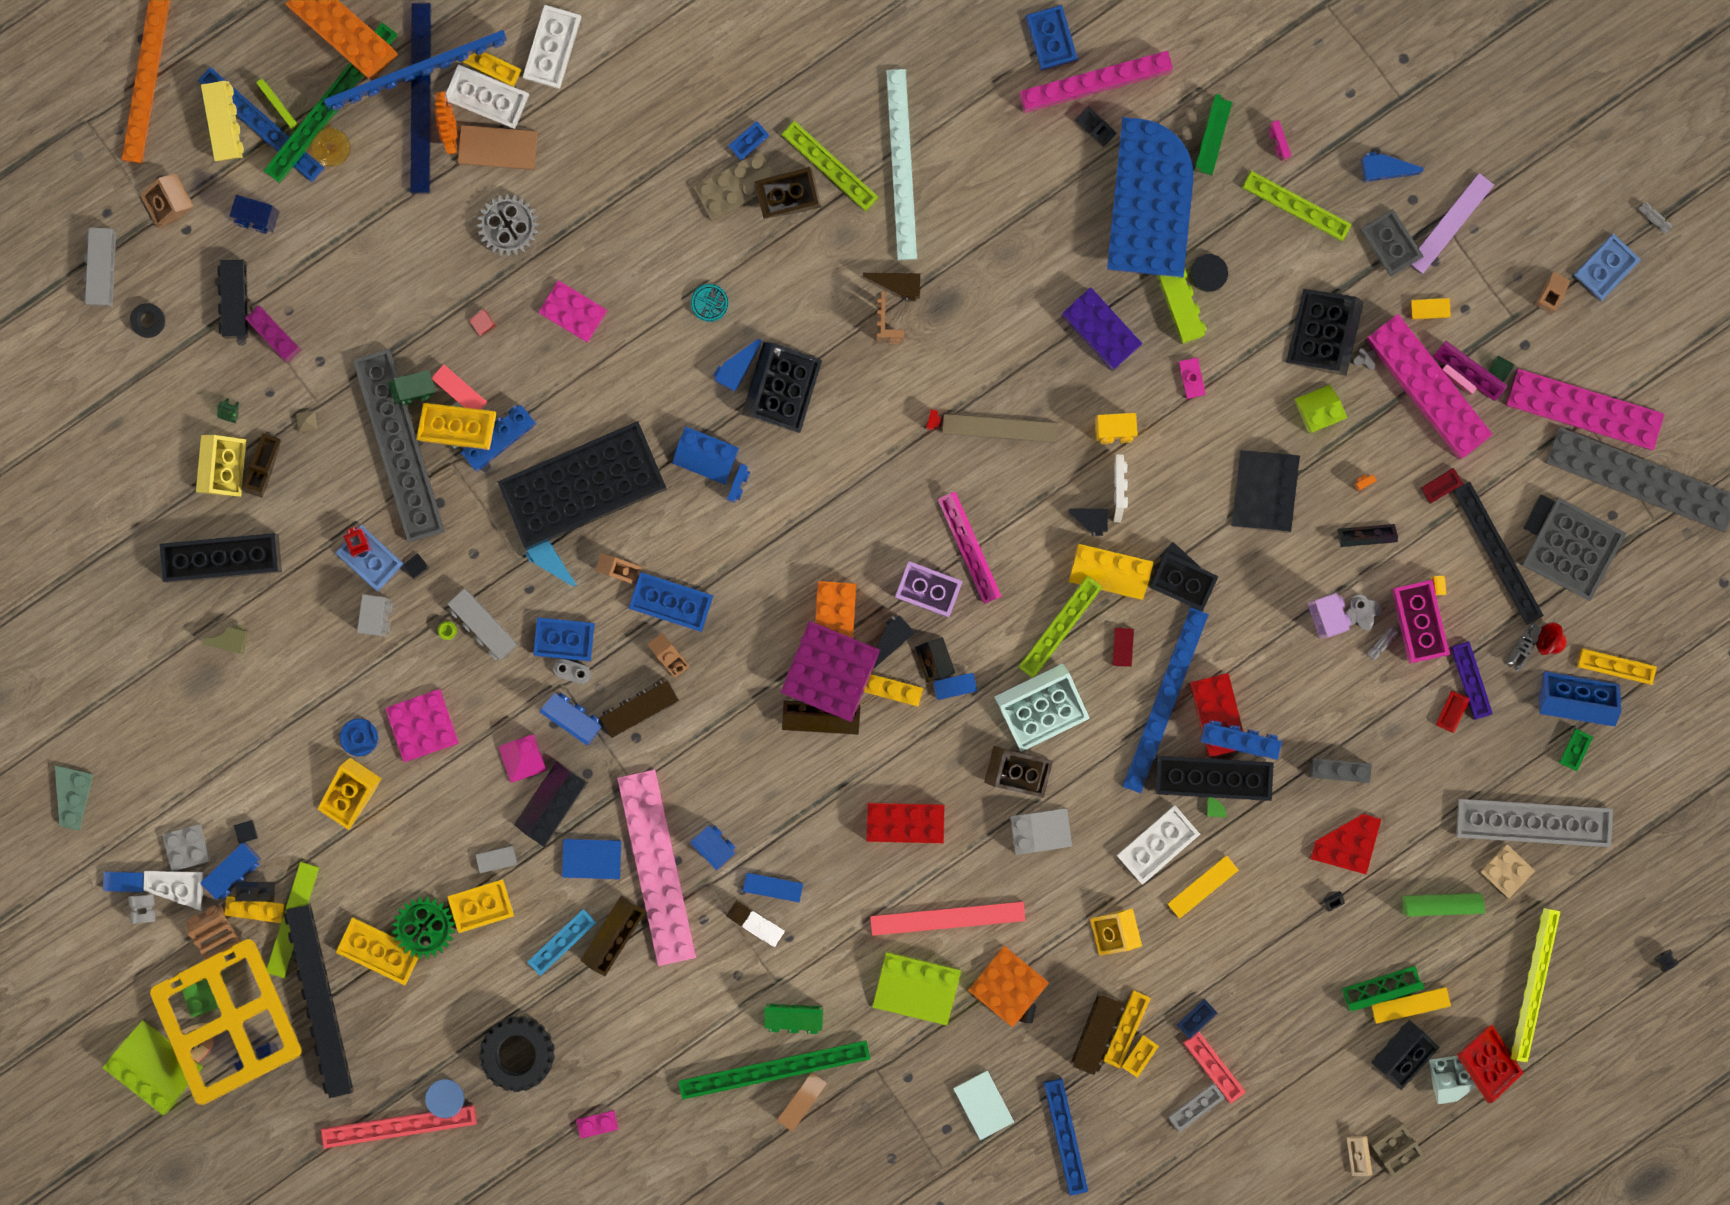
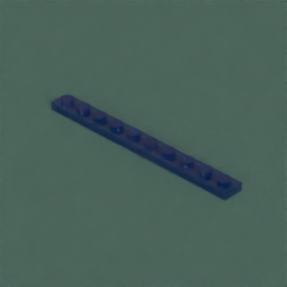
M431 3L411 4V65L431 58ZM431 74L415 76V80L411 81V194H430Z

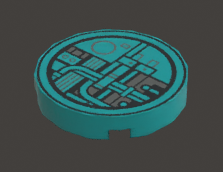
M704 284L698 287L692 294L691 309L701 321H717L727 313L729 306L728 296L718 285Z

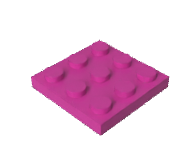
M441 689L385 708L403 762L459 744Z

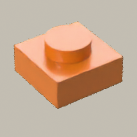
M1366 473L1357 478L1358 483L1354 484V487L1357 491H1360L1377 480L1373 474L1368 477Z

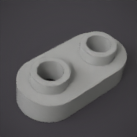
M560 659L554 664L553 671L559 678L578 684H585L591 679V670L585 665L566 659ZM561 665L566 666L565 672L559 670ZM579 671H583L585 673V676L583 678L578 677Z

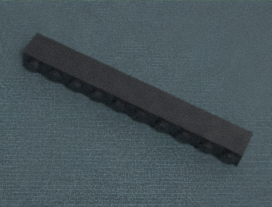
M311 903L286 909L284 920L286 925L289 924L291 931L288 932L290 944H294L295 951H292L294 962H298L299 970H297L298 980L303 983L301 994L303 1000H306L308 1005L305 1010L307 1018H311L312 1026H310V1033L312 1038L315 1037L317 1044L314 1045L316 1057H320L321 1064H318L320 1075H324L325 1079L323 1090L325 1094H328L329 1098L350 1094L354 1091L312 906Z

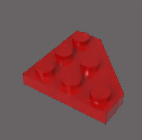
M1360 814L1351 821L1315 840L1310 859L1367 875L1381 819Z

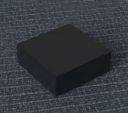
M254 820L234 825L239 844L258 839Z

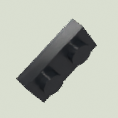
M236 882V902H274L275 882Z

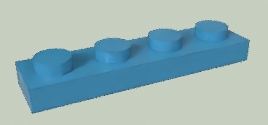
M583 909L527 963L541 976L597 922Z

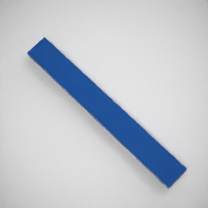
M211 67L198 80L201 84L226 81ZM233 87L232 100L237 109L236 115L279 152L290 137ZM307 152L302 155L294 166L311 182L325 169Z

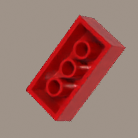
M1229 673L1189 682L1201 732L1204 723L1209 724L1210 720L1220 722L1221 727L1228 728L1229 725L1240 727V731L1243 732ZM1204 743L1208 757L1236 751Z
M867 803L866 841L944 844L945 805Z

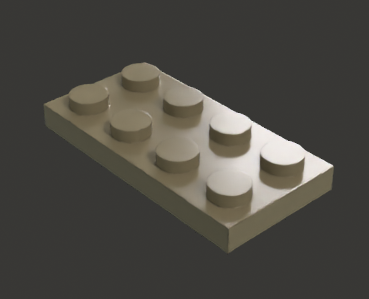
M760 151L694 186V189L711 221H714L757 198L758 194L754 181L773 177L774 175Z

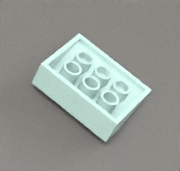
M1063 663L994 697L1021 752L1090 719L1070 673Z

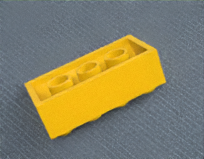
M1078 544L1069 582L1081 585L1088 575L1103 586L1101 589L1103 591L1143 600L1154 562Z

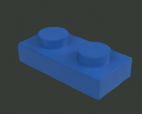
M756 121L729 144L728 147L742 161L770 135Z
M740 464L727 498L728 501L735 503L736 499L740 500L743 489H741L742 483L747 482L750 475L748 466Z

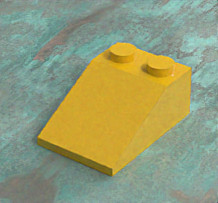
M349 758L339 767L318 810L350 830L374 794L382 778L352 758Z

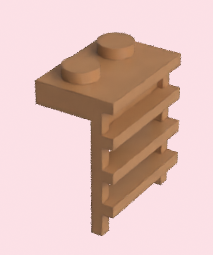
M882 291L881 299H878L877 307H881V310H877V319H881V322H877V330H881V333H877V341L888 342V345H900V342L904 341V330L885 329L886 291Z
M221 903L216 906H210L202 914L194 915L187 921V934L192 938L195 946L199 948V952L203 954L205 960L241 942L225 918V909ZM228 929L229 932L202 946L201 942ZM232 937L234 938L233 942L208 955V950Z

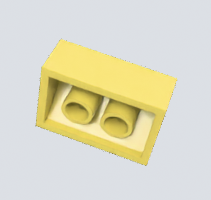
M201 435L197 493L241 497L246 450L245 439L218 435Z

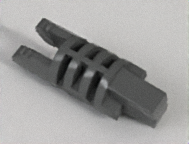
M1531 623L1527 630H1524L1521 638H1519L1515 645L1516 647L1513 648L1506 664L1511 666L1516 661L1514 669L1518 672L1521 671L1529 657L1528 655L1531 654L1534 645H1536L1539 639L1541 627Z

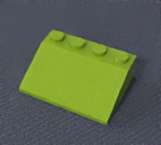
M886 951L872 1008L947 1026L961 969Z
M142 1020L106 1062L103 1069L160 1114L165 1115L171 1110L189 1085L173 1047L169 1043L170 1040L145 1020ZM195 1061V1064H196V1066H197V1068H198V1071H199V1073H200V1071H201L204 1067H203L201 1064H199V1063H197V1062Z

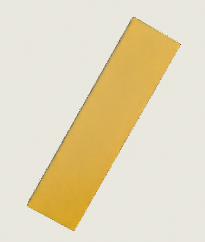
M1583 648L1580 650L1577 662L1578 668L1648 685H1653L1657 666Z
M1227 855L1224 856L1170 900L1167 905L1180 919L1238 872V868Z
M1447 987L1391 999L1371 1007L1375 1023L1377 1024L1450 1007L1451 1003Z
M1132 990L1117 1024L1116 1032L1111 1038L1108 1052L1104 1054L1103 1062L1119 1069L1121 1068L1151 999L1150 997Z

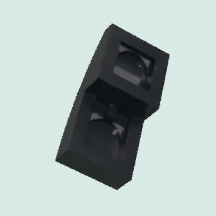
M1089 106L1075 119L1102 147L1117 134Z

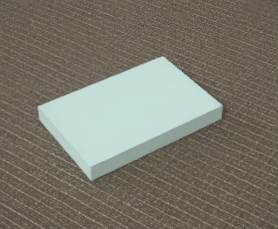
M988 1070L953 1088L980 1140L1014 1123Z

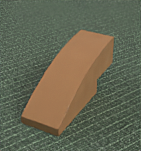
M811 1072L779 1115L777 1121L793 1132L827 1082L814 1072Z

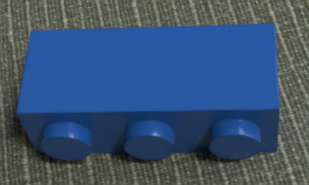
M244 842L217 866L201 884L216 900L221 897L225 899L232 892L230 889L236 882H243L246 879L244 875L248 871L252 873L259 867L260 864L258 862L261 860V857Z

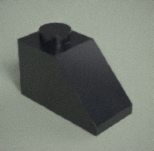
M1068 509V514L1087 533H1092V536H1103V533L1108 532V509Z

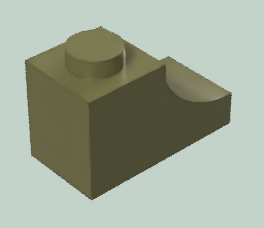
M233 624V628L227 627L226 631L217 637H204L203 645L244 654L249 631H245L244 626Z

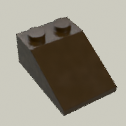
M810 167L754 181L764 219L821 208L814 173Z
M993 746L984 783L993 787L1044 798L1053 761Z

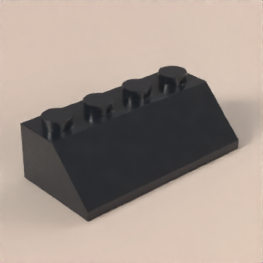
M556 761L514 826L545 847L589 782Z

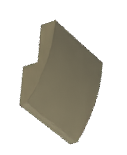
M1402 1122L1370 1143L1393 1178L1425 1157Z

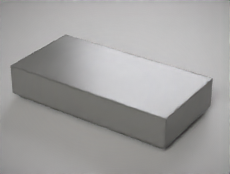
M514 846L476 854L479 873L518 865Z

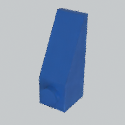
M1377 152L1366 153L1365 157L1361 159L1364 182L1420 175L1423 172V167L1384 154L1377 155Z
M758 338L724 362L722 367L718 366L713 375L716 377L715 382L736 393L762 344V340Z

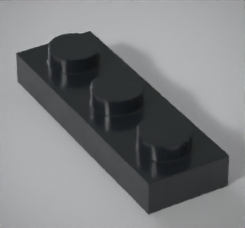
M1395 524L1340 528L1337 530L1340 547L1398 542Z

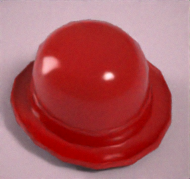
M1551 622L1542 627L1536 643L1537 650L1541 655H1556L1565 649L1567 639L1561 625Z

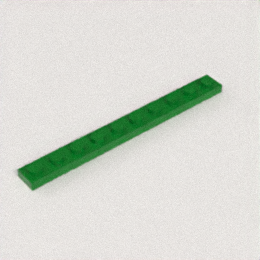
M383 22L374 31L389 45L398 36L395 31ZM351 63L346 66L264 169V172L279 184L337 113L338 110L333 111V109L329 110L324 99L357 87L365 76Z
M867 1040L681 1079L678 1080L681 1098L684 1100L871 1060Z

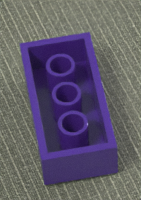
M1091 287L1061 315L1112 372L1143 344Z

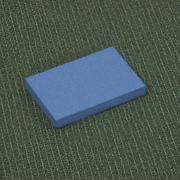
M1612 234L1573 276L1601 302L1641 259L1615 234Z
M360 525L358 529L364 530L372 551H365L359 554L358 557L353 558L346 542H344L335 553L378 592L404 563L363 525ZM358 535L350 538L354 546L361 544Z

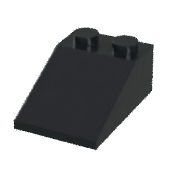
M894 615L886 622L887 627L878 644L877 649H880L873 669L915 633L900 615L898 617Z

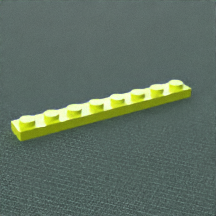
M1543 908V913L1540 917L1541 922L1536 935V945L1532 954L1531 968L1528 972L1523 1005L1520 1009L1519 1023L1515 1031L1516 1037L1511 1049V1059L1516 1061L1528 1062L1560 911Z

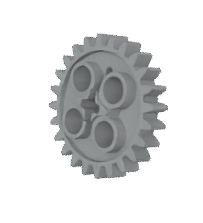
M506 194V198L503 200L499 195V201L496 202L492 198L493 204L489 205L486 203L485 205L488 209L480 210L484 216L478 217L482 221L481 224H477V227L482 229L478 232V235L484 236L481 239L482 243L488 241L487 249L493 246L492 252L494 254L499 250L500 256H503L504 252H506L508 257H510L511 252L514 251L515 255L518 256V250L525 253L524 247L531 248L529 242H536L533 234L537 235L539 232L534 228L540 225L534 221L539 218L537 215L532 216L535 213V209L529 210L531 204L528 202L524 205V198L517 201L516 195L510 199L509 195ZM510 208L517 210L516 215L513 217L507 216V211ZM499 211L503 212L507 221L511 224V227L517 235L518 240H515L513 238L512 234L506 227V224L504 223L503 219L499 215ZM493 218L500 219V224L496 227L490 225ZM521 224L526 225L524 233L517 232V227ZM504 234L510 235V240L507 243L500 241L501 236Z

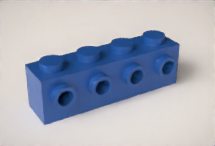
M517 405L513 406L508 411L509 415L504 419L500 417L495 421L489 450L463 447L464 451L461 453L475 471L481 470L537 425L522 405L519 407Z
M1211 720L1209 724L1204 723L1200 738L1202 743L1275 760L1279 758L1282 741L1277 740L1278 736L1266 734V737L1259 736L1258 731L1248 729L1246 733L1240 731V727L1229 725L1228 728L1221 727L1220 722Z

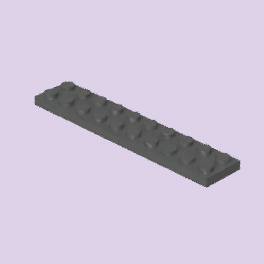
M387 349L354 359L353 363L407 542L411 543L444 533V525L419 442L416 440L417 436L408 406L394 403L388 384L392 379L399 377L391 350Z
M1562 427L1558 428L1546 459V464L1723 533L1726 532L1730 521L1729 492Z

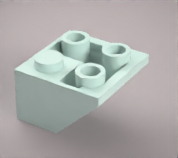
M1457 1056L1429 1060L1433 1089L1438 1104L1456 1102L1476 1087V1084Z

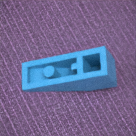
M549 541L527 550L528 552L525 555L530 563L535 562L536 565L569 585L577 586Z

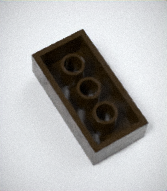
M1098 991L1070 1062L1073 1067L1095 1075L1096 1071H1100L1103 1064L1101 1057L1103 1053L1107 1054L1110 1046L1109 1037L1110 1035L1114 1036L1117 1029L1115 1022L1117 1017L1121 1018L1125 1008L1120 999Z

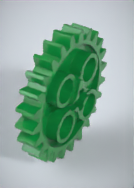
M419 897L418 903L411 899L410 906L404 903L405 910L398 909L401 916H394L398 923H392V926L397 928L392 933L398 935L394 941H401L398 948L405 947L404 954L410 951L411 958L415 954H418L419 960H421L422 955H425L426 959L429 960V954L436 958V951L443 954L442 947L449 948L447 941H453V938L449 936V934L455 933V930L450 929V927L455 926V922H449L453 915H446L449 912V908L443 910V903L437 906L436 899L432 903L429 902V897L426 898L425 902H422L421 897ZM421 910L427 912V917L423 920L418 919L416 916ZM434 914V919L427 925L428 931H422L417 941L413 942L412 940L420 932L419 926H425L431 915ZM435 922H440L443 927L441 930L435 931L432 929V925ZM413 926L416 931L414 934L408 935L405 933V928ZM428 937L431 943L428 946H422L420 940Z

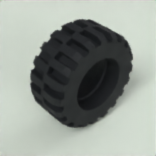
M513 1016L499 1021L486 1033L480 1045L479 1059H481L482 1063L480 1066L485 1071L486 1078L488 1080L491 1079L494 1082L493 1085L496 1087L500 1086L505 1091H527L537 1086L548 1075L555 1059V1046L552 1043L550 1033L546 1032V1028L542 1024L540 1025L536 1020L528 1019L525 1016ZM512 1036L527 1038L535 1049L533 1064L522 1072L510 1071L500 1061V1047L507 1038Z

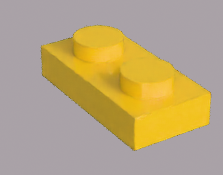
M1142 1034L1121 1067L1138 1078L1159 1045Z

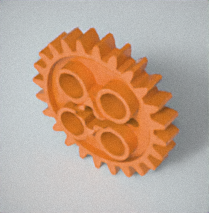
M437 92L435 94L436 126L440 140L444 142L446 153L454 154L457 153L456 138H458L456 119L453 114L452 105L448 103L446 92Z

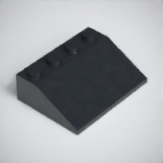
M1303 289L1286 363L1347 376L1364 302L1355 296Z
M763 342L741 415L801 433L822 360L775 343Z
M1240 450L1231 526L1282 533L1291 532L1300 461L1299 455Z

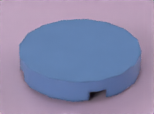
M443 1079L436 1081L429 1087L425 1101L427 1108L433 1115L447 1119L454 1117L461 1111L465 1097L463 1090L457 1083L452 1080Z

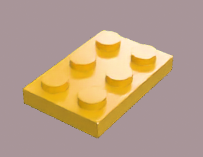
M504 879L447 896L458 933L514 916Z

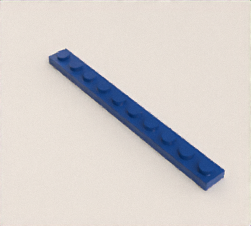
M504 30L498 31L324 99L325 104L329 110H339L344 107L343 104L349 102L351 104L357 103L362 100L361 97L367 95L369 97L375 96L380 93L379 90L385 88L387 90L397 87V83L403 81L405 83L415 80V76L421 74L422 76L429 75L433 72V69L439 67L444 69L449 67L451 62L467 60L469 55L475 53L476 55L483 54L487 51V48L501 47L507 41Z
M1191 607L1188 611L1122 787L1140 794L1142 792L1209 615Z

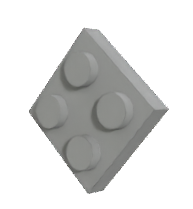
M201 824L162 834L172 871L210 862Z

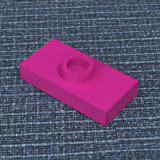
M1198 357L1179 361L1186 399L1205 396L1206 393Z

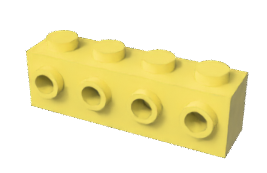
M229 81L202 84L201 88L214 160L226 161L243 158L244 148L239 139L240 126L236 122L235 117L237 109L232 100V85Z

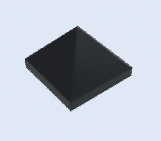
M1341 891L1328 892L1323 899L1328 912L1345 904Z

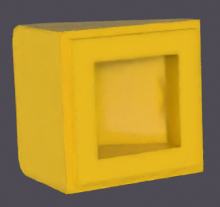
M1431 577L1430 580L1433 582L1436 596L1446 595L1445 577Z

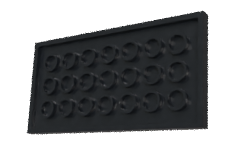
M638 421L497 481L525 550L667 490Z

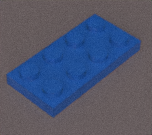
M640 572L629 609L702 632L714 596Z

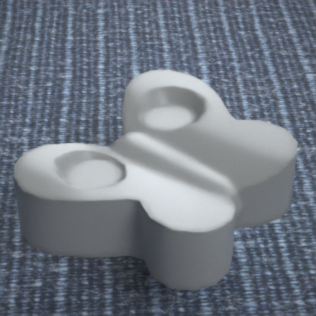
M1361 348L1358 351L1359 355L1353 360V365L1359 366L1364 364L1369 370L1374 369L1375 361L1373 357H1375V352H1367L1364 348Z

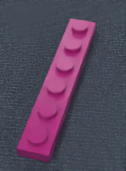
M956 492L939 498L940 506L983 603L986 604L1002 597Z

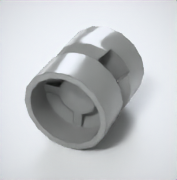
M154 894L128 896L129 907L132 908L130 912L131 924L156 921L155 910L152 909V906L155 905ZM138 908H146L147 913L138 914Z

